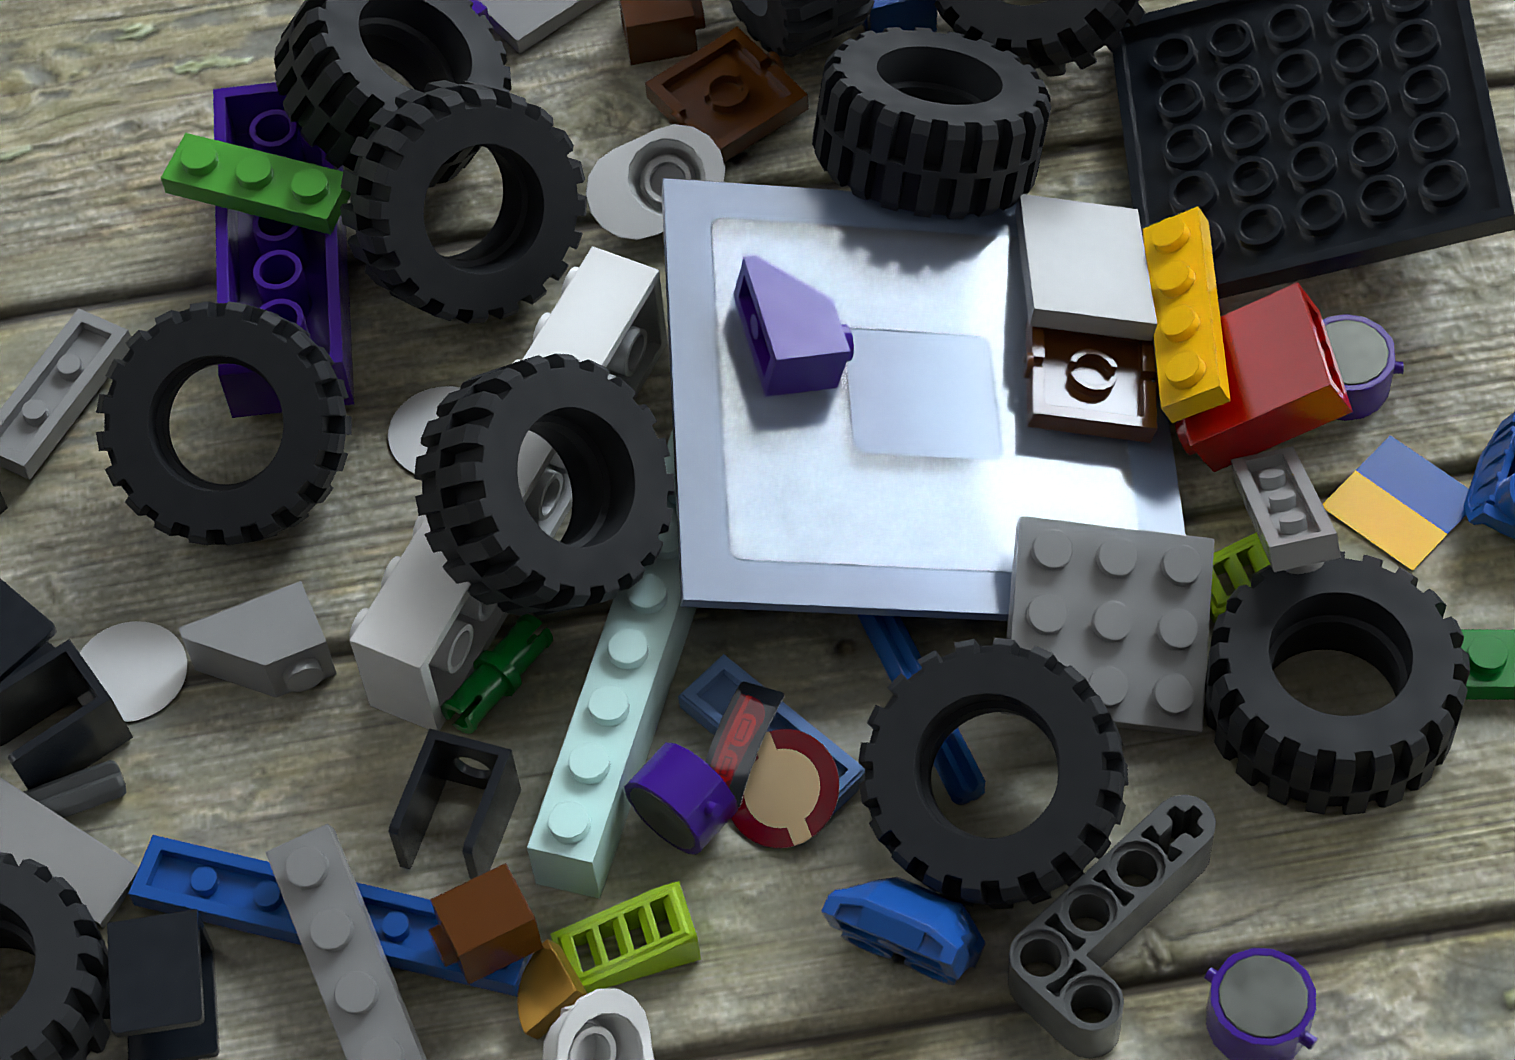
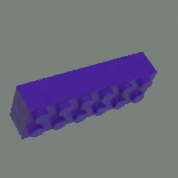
M276 82L213 89L214 140L344 171L343 165L338 169L325 160L327 154L317 145L311 147L301 136L302 127L297 121L291 122L284 110L283 101L286 96L278 94ZM215 206L217 303H228L229 301L247 304L279 314L280 317L299 325L311 334L309 338L317 346L323 347L334 361L332 368L337 378L344 381L349 397L344 399V404L353 405L354 383L346 226L342 224L341 216L332 233L327 234ZM235 364L218 365V377L232 418L282 413L278 396L264 378L243 366Z

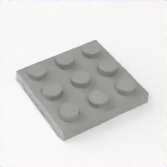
M1021 515L1017 519L1015 527L1007 639L1016 640L1021 648L1032 650L1036 645L1053 653L1057 660L1065 666L1072 665L1086 678L1095 693L1100 696L1117 727L1197 736L1202 732L1215 539ZM1001 712V714L1019 716L1009 712Z

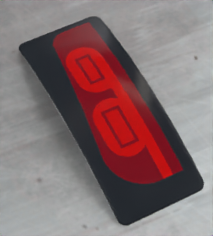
M741 682L736 689L717 728L705 762L719 774L733 793L738 808L741 806L743 794L759 748L784 698L783 692L749 682Z

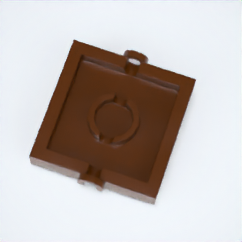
M738 26L645 82L647 99L669 120V123L671 125L692 126L710 136L720 149L723 162L728 161L809 110L808 94L785 73L784 64L780 56L774 51L766 54Z
M1028 319L1026 323V352L1022 363H1026L1023 378L1026 379L1027 427L1151 443L1157 431L1156 396L1159 395L1158 375L1155 368L1154 336L1152 341L1034 327L1029 325Z

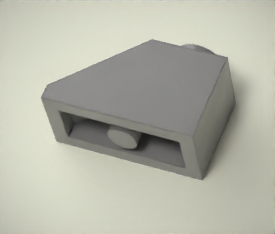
M301 581L179 627L180 634L196 671L276 698L289 692L309 690L318 685L323 679L337 674L327 642Z

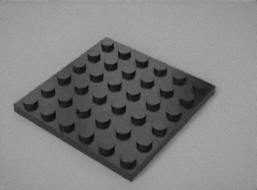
M1195 0L1145 13L1137 27L1127 23L1119 32L1125 41L1112 54L1133 209H1138L1142 236L1143 228L1199 207L1209 222L1218 299L1515 230V210L1470 0Z

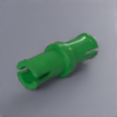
M529 614L521 615L516 621L517 623L492 651H482L473 662L474 671L440 706L441 712L447 720L451 719L456 712L459 715L461 714L452 724L456 729L466 734H472L478 728V724L503 696H512L522 685L520 676L542 651L554 641L553 635L547 627L538 636L532 634L543 623L536 617Z

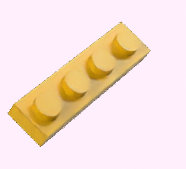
M1199 207L1143 228L1144 248L1157 319L1154 346L1161 409L1171 423L1231 401L1209 222Z

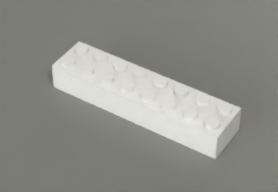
M592 246L580 267L574 266L568 272L563 283L561 298L551 313H544L539 319L534 331L533 343L522 360L537 355L546 357L555 353L573 355L579 362L589 359L610 371L608 380L616 377L622 378L635 390L636 394L632 398L635 400L668 344L659 270ZM528 431L522 442L518 457L517 474L519 488L531 517L544 532L553 538L572 507L570 479L562 460L551 445L534 432ZM426 515L417 517L413 529V538L402 556H396L389 562L382 578L381 590L370 608H363L354 619L349 641L370 706L426 729L430 728L440 731L446 721L440 706L474 671L473 662L482 651H486L509 613L502 612L497 603L486 606L473 598L468 593L471 585L468 581L459 584L454 582L442 567L447 562L441 551L432 552L424 535L431 530Z

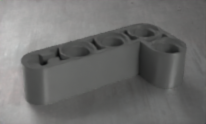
M1183 794L1172 796L1163 801L1029 923L1011 943L1008 966L1010 995L1024 1011L1062 1046L1078 1057L1088 1059L1102 1057L1112 1051L1119 1041L1124 999L1119 986L1101 967L1199 877L1209 865L1216 820L1208 804L1196 796ZM1172 837L1175 841L1170 844V838ZM1135 874L1145 877L1151 883L1143 887H1133L1124 883L1121 878L1126 875ZM1082 918H1091L1100 922L1104 927L1097 931L1088 932L1075 927L1073 922ZM1043 962L1054 967L1056 972L1049 976L1039 977L1026 972L1024 967L1030 963ZM1090 1007L1103 1012L1107 1019L1091 1024L1081 1021L1074 1013L1082 1008Z

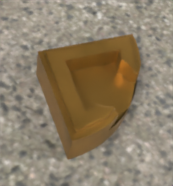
M546 939L542 943L543 948L534 952L523 972L518 990L517 1003L521 1026L526 1035L537 1040L549 1031L551 1025L560 1016L563 1007L574 1005L579 998L588 994L561 946L549 939Z

